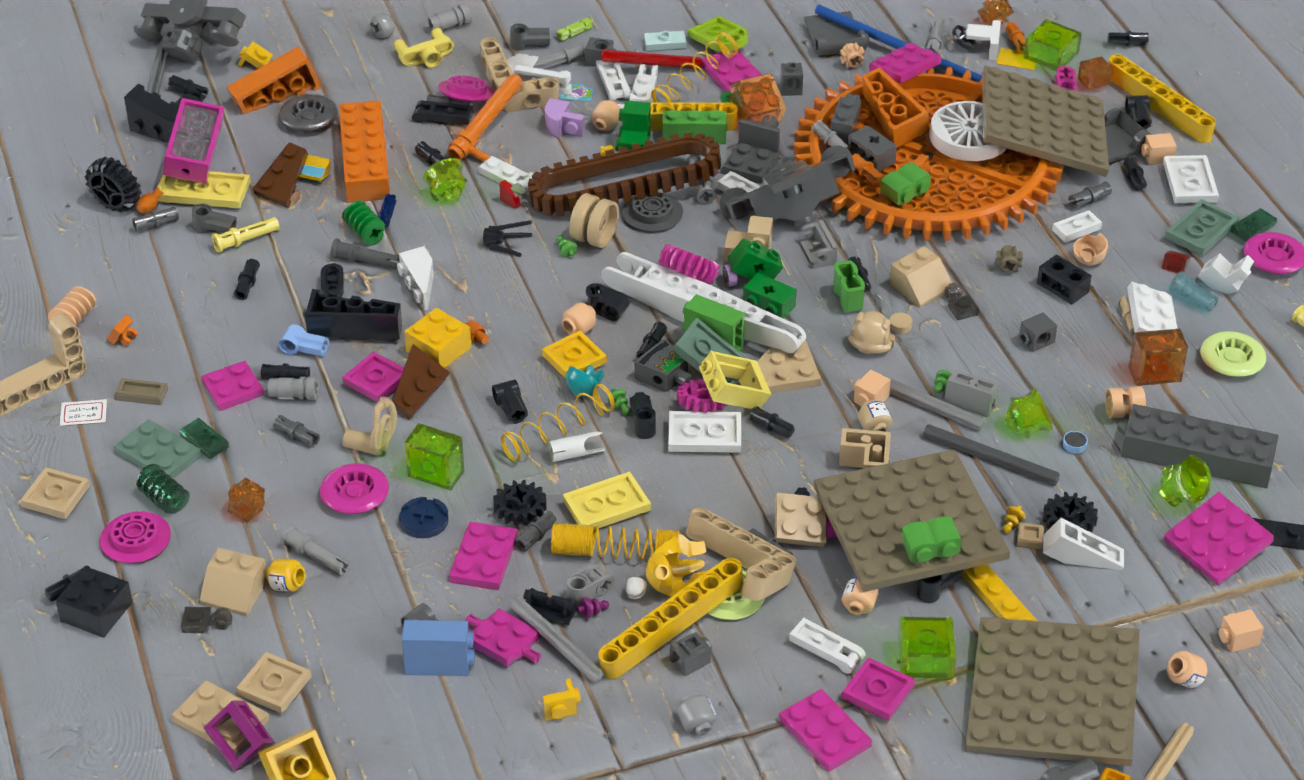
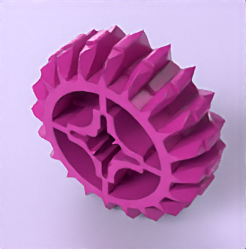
M670 244L665 245L659 255L658 262L661 266L707 284H712L719 273L718 269L720 266L718 263Z

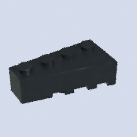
M138 83L124 96L130 131L169 143L179 104L173 101L168 103L160 99V94L154 91L149 93L144 90V86Z

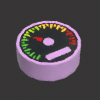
M730 264L723 265L722 272L726 286H736L738 282L737 273L731 271Z

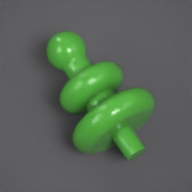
M558 235L556 241L559 243L558 248L561 250V256L564 258L573 257L577 251V245L569 239H564L562 235Z
M940 370L936 373L934 381L935 393H941L942 390H946L947 380L952 373L947 370Z
M611 389L615 408L622 409L623 415H629L630 408L626 406L629 402L625 397L626 390Z

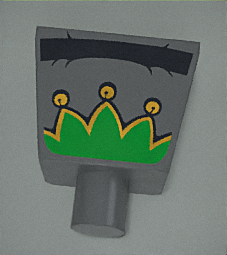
M662 339L634 361L635 379L665 392L671 390L677 384L682 386L683 382L690 383V380H693V376L688 373V362L672 350L674 346L665 339Z

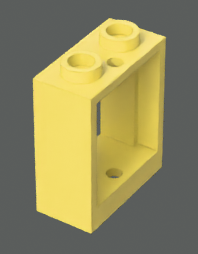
M710 351L699 366L714 402L753 409L756 406L762 408L772 395L755 360ZM725 377L738 379L741 385L727 383Z

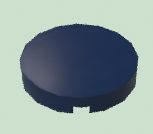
M427 497L412 499L403 505L399 514V524L402 531L415 538L437 536L445 530L449 521L446 505L435 498L433 500H427Z

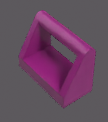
M232 700L204 726V730L234 771H237L258 757L259 751L275 744V741L246 701ZM230 718L235 721L252 745L239 758L217 729L218 726Z

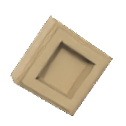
M1019 522L1017 547L1042 550L1044 525Z

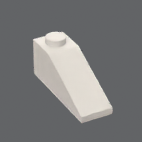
M1060 518L1043 535V553L1064 564L1122 570L1124 568L1123 548L1063 518Z

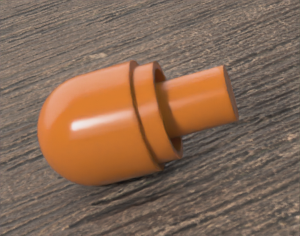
M158 187L151 194L149 192L145 193L137 201V210L142 214H149L150 211H153L158 206V199L164 193Z
M474 320L465 323L470 327L471 341L481 342L482 344L488 343L489 337L486 335V330L481 324Z

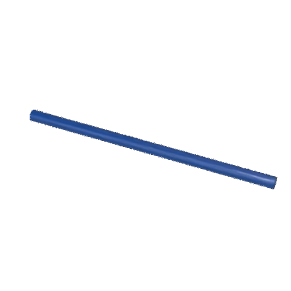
M820 4L815 9V14L856 32L864 30L865 34H868L870 38L895 49L908 44ZM941 58V63L936 65V67L945 71L947 67H952L953 74L961 78L966 70H969L944 58ZM971 71V80L979 83L982 75Z

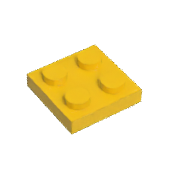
M581 331L542 348V356L565 378L569 366L586 372L587 367L590 365L595 369L607 363V355Z

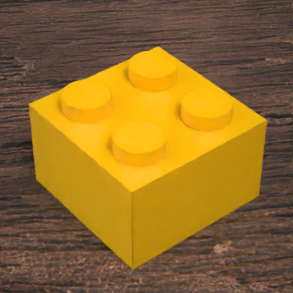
M437 307L404 331L407 353H409L414 344L444 368L472 348L470 327Z

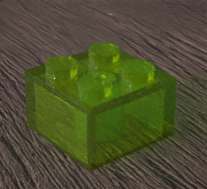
M1045 19L1026 37L1023 58L1057 71L1058 67L1066 66L1079 53L1082 33Z
M418 423L405 440L408 477L451 491L465 472L462 437Z
M900 617L898 631L900 672L912 678H954L956 648L953 617Z

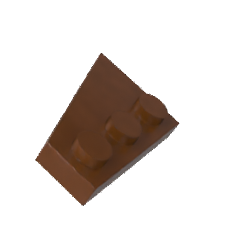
M289 142L252 188L254 194L289 208L291 195L295 193L297 187L296 181L298 176L301 175L308 157L307 150Z
M414 344L409 351L403 373L392 399L396 410L408 420L412 418L450 374L448 370Z

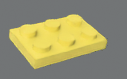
M631 472L563 494V502L578 525L586 524V526L594 525V528L597 525L601 528L651 510V502Z

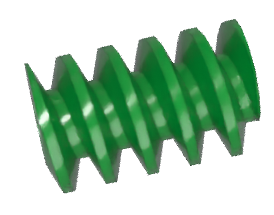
M355 201L345 208L342 213V219L365 244L376 245L382 240L385 224L364 201Z

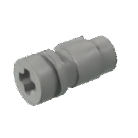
M462 3L452 7L451 10H445L428 17V24L431 31L435 28L445 30L454 25L461 26L462 24L469 23L472 19L466 3Z
M300 377V379L270 378L268 381L269 397H278L279 400H294L295 397H298L300 400H306V398L307 400H317L319 396L318 377Z

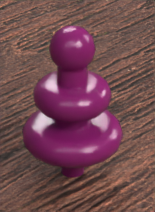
M584 597L581 599L577 611L581 612L584 618L589 619L593 614H599L601 609H608L609 602L607 600L599 602L596 598L590 600L588 597Z

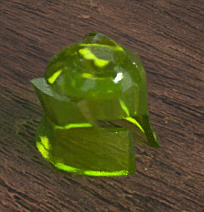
M449 158L441 160L425 171L423 180L430 186V195L434 201L457 202L460 200L468 180L462 174L463 164L459 159Z
M1036 387L1024 396L1010 398L1011 403L1005 415V422L1009 428L1020 435H1025L1027 439L1038 431H1053L1050 415Z
M1189 455L1180 464L1166 466L1162 470L1160 479V493L1162 497L1174 508L1182 502L1197 503L1202 501L1208 495L1211 487V474L1207 464L1201 458Z

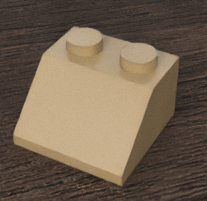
M925 246L891 264L889 285L919 308L953 290L954 286L940 257Z
M218 547L207 565L200 604L248 616L267 583L265 559Z

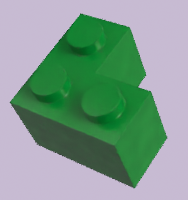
M626 100L624 108L619 110V121H622V125H620L619 138L616 139V151H619L618 148L625 146L628 150H631V145L637 143L644 147V142L650 141L651 103Z

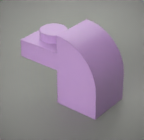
M550 98L545 106V128L550 135L560 138L562 133L583 137L585 133V116L570 113V102Z

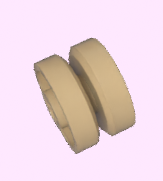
M588 193L583 194L578 199L570 218L569 234L571 239L583 243L588 241L590 245L599 248L606 247L611 241L617 226L619 216L617 203L607 199L600 200L599 197Z

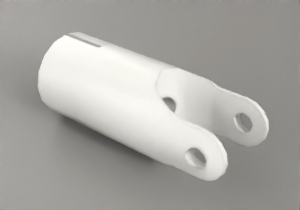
M596 431L548 441L552 462L604 451L605 448L585 450L584 448L586 439L600 435L602 432Z

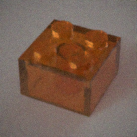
M772 73L733 82L729 97L731 102L738 108L739 121L757 120L762 122L765 115H770L768 121L772 116L776 117L778 122L782 121L786 106Z
M1180 328L1134 333L1128 368L1136 386L1182 382L1188 345Z

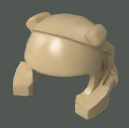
M877 311L859 312L851 329V334L848 337L849 343L857 348L859 352L868 355L882 354L890 351L891 347L894 348L895 336L890 335L891 321Z

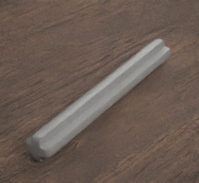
M891 379L890 394L973 430L980 431L983 427L984 419Z
M516 596L510 602L512 610L530 626L535 628L543 638L593 683H598L603 678L604 673L525 600L520 596Z

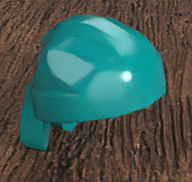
M592 365L587 367L586 372L569 366L566 372V384L569 390L576 396L579 393L592 395L594 387L601 384L600 381L605 375L603 370L594 373Z

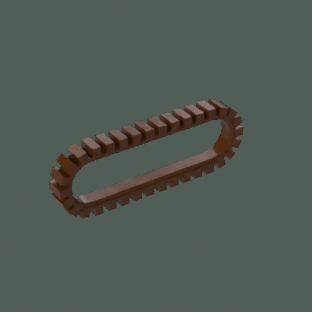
M684 133L683 138H679L678 134L671 135L669 141H666L665 137L658 138L656 144L652 140L644 142V147H641L639 143L631 145V150H628L626 146L618 148L619 153H615L613 149L605 151L606 156H602L600 152L592 154L593 159H589L588 156L579 157L580 162L577 163L575 159L566 160L567 165L564 166L561 162L553 163V169L545 166L541 168V173L536 171L532 175V179H529L528 192L530 203L538 213L544 212V215L552 216L556 212L557 217H563L567 211H570L572 215L578 199L585 193L597 196L600 200L607 199L619 204L618 199H623L625 203L632 201L631 196L634 195L637 200L645 198V193L649 192L650 196L658 195L659 189H662L663 193L671 192L672 186H675L676 190L683 189L684 183H688L689 187L696 186L697 180L703 183L710 180V176L715 177L718 174V170H721L720 146L718 142H715L714 138L710 136L705 138V134L697 133L695 137H692V133ZM687 154L705 157L693 164L568 194L553 195L545 193L546 190L556 185Z

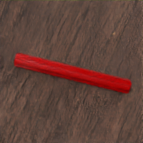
M605 49L601 53V60L603 62L681 68L684 63L693 64L692 56ZM695 57L694 64L700 68L702 66V58ZM688 64L683 66V68L694 69V66Z

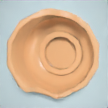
M1087 233L1082 238L1077 239L1073 245L1075 259L1088 266L1101 263L1108 252V240L1101 233L1097 236H1091Z

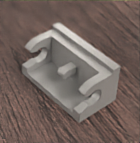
M823 220L803 226L801 228L803 232L811 231V233L799 236V243L812 268L816 269L834 265L837 262V246Z
M955 370L947 380L944 401L988 417L992 406H995L1000 384Z

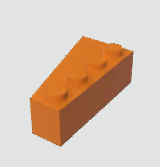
M297 46L227 86V89L236 106L243 114L267 107L271 102H282L286 100V97L295 94L297 96L303 95L305 91L310 89H321V86L309 58Z
M880 67L862 76L863 95L891 142L899 147L929 132V112Z

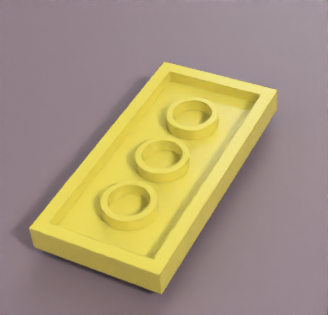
M210 171L206 184L162 175L157 187L164 194L158 201L240 208L251 182L250 175Z

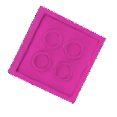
M1217 492L1165 533L1164 541L1219 586L1274 542V535L1223 494Z

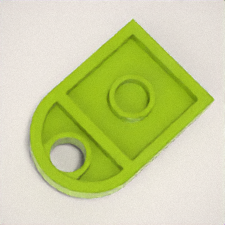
M721 16L688 29V37L705 46L711 41L717 42V36L721 32L733 37L738 45V49L746 46L749 42L748 31L744 27ZM721 35V43L730 51H734L735 47L731 40ZM711 43L708 46L713 50L721 51L718 43Z

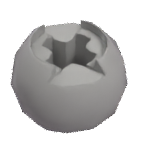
M380 13L372 17L369 25L375 37L382 39L388 38L393 34L395 25L393 26L390 15Z

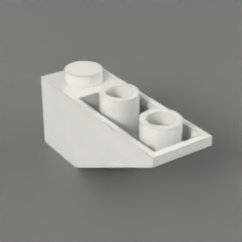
M422 246L399 253L400 263H397V268L400 276L405 277L408 289L413 290L415 301L420 303L426 311L429 307L434 274L432 258L426 248Z

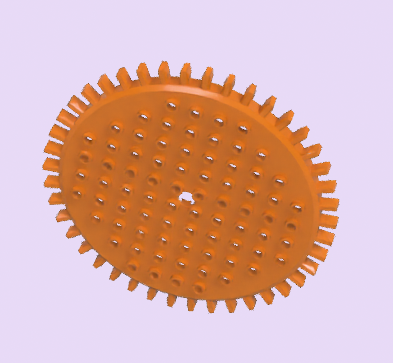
M932 67L926 70V73H920L902 83L896 82L929 112V130L933 115L941 107L960 101L983 103L982 79L979 83L972 81L971 71L966 70L963 77L959 78L953 76L952 67H947L944 75L934 74ZM859 74L855 75L853 87L842 80L839 82L840 94L827 88L825 100L816 97L814 99V109L806 107L805 119L799 118L798 130H795L794 155H796V162L803 160L809 166L820 163L823 152L830 146L824 144V140L812 130L815 122L821 120L830 128L831 120L840 97H846L848 93L860 95V120L856 131L868 125L887 138L863 95V82ZM929 132L897 147L896 163L879 171L883 176H886L891 172L898 171L903 165L913 162L931 175L930 188L926 193L914 196L911 201L905 204L897 205L880 192L879 183L873 184L867 178L860 176L859 171L855 169L854 171L850 170L843 177L834 178L839 193L820 202L834 197L835 199L832 200V212L835 213L846 206L849 208L847 210L848 221L851 222L859 214L865 216L864 228L869 229L875 221L884 223L883 234L886 235L889 234L893 226L903 228V238L905 239L909 238L912 229L922 230L924 241H929L932 231H942L945 241H950L951 233L954 230H961L965 239H970L971 228L979 227L984 235L987 236L990 234V223L993 222L1003 230H1006L1008 227L1007 216L1022 223L1025 211L1021 208L1036 214L1038 202L1046 205L1049 192L1055 194L1057 181H1061L1064 165L1008 148L1000 155L987 160H958L939 152L932 145ZM929 152L934 154L932 160H929V156H927Z

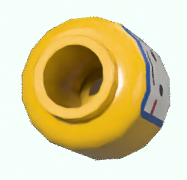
M275 559L266 570V579L270 587L275 591L295 592L305 582V569L295 559Z

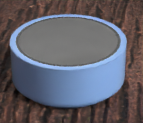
M1070 431L1064 435L1063 448L1067 452L1080 454L1087 448L1088 438L1082 432Z

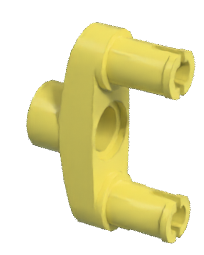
M435 28L431 31L433 40L408 47L402 39L394 42V49L399 54L400 61L406 66L425 64L427 67L433 68L440 64L442 57L451 53L454 43L440 28Z

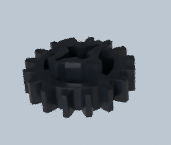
M513 480L512 485L509 486L504 483V490L498 488L496 490L497 495H493L494 513H497L498 519L504 518L505 524L513 521L514 526H518L519 522H523L524 526H527L529 520L536 522L537 516L541 517L544 514L543 511L547 510L546 493H543L541 486L535 488V482L527 485L526 480H522L521 484H517Z
M1064 492L1063 497L1055 494L1054 499L1048 498L1047 504H1044L1043 522H1046V528L1050 529L1060 518H1063L1092 533L1094 526L1097 525L1098 509L1093 508L1094 502H1086V496L1078 498L1077 493L1069 496L1067 492Z

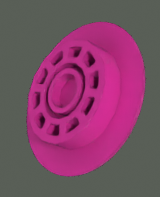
M466 75L452 76L449 80L443 81L438 85L439 91L445 96L464 102H485L495 93V90L487 86L484 80Z
M1264 232L1252 236L1245 243V257L1247 255L1254 260L1252 265L1266 272L1278 274L1291 273L1304 266V246L1289 235L1277 232Z
M361 463L347 464L332 470L325 476L320 486L322 501L329 508L347 514L362 513L377 507L384 501L389 491V482L384 473L374 466Z
M144 511L130 512L113 519L106 525L100 536V545L103 552L115 561L121 563H140L156 557L167 547L171 537V530L167 521L157 514Z

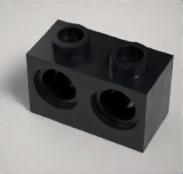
M1056 254L1039 266L1037 284L1073 305L1089 293L1092 275Z

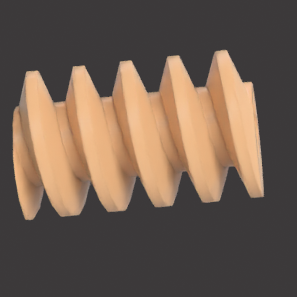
M73 287L50 310L48 321L57 314H64L75 325L79 324L87 313L96 306L95 296L86 288Z

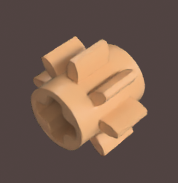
M857 42L854 44L847 43L840 50L842 54L840 60L842 64H846L847 68L858 67L862 61H865L863 57L865 51L863 47L858 46Z

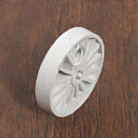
M954 102L941 107L932 117L929 130L930 141L939 152L946 156L964 161H982L994 158L1007 149L983 141L982 102Z

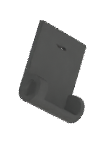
M851 11L838 12L853 19ZM820 15L804 17L817 56L838 54L847 43L854 44L857 42L858 46L863 47L864 50L869 46V35L865 34L864 30L856 32Z
M1114 108L1109 110L1104 116L1109 163L1141 153V146L1145 143L1146 135L1152 134L1120 109Z

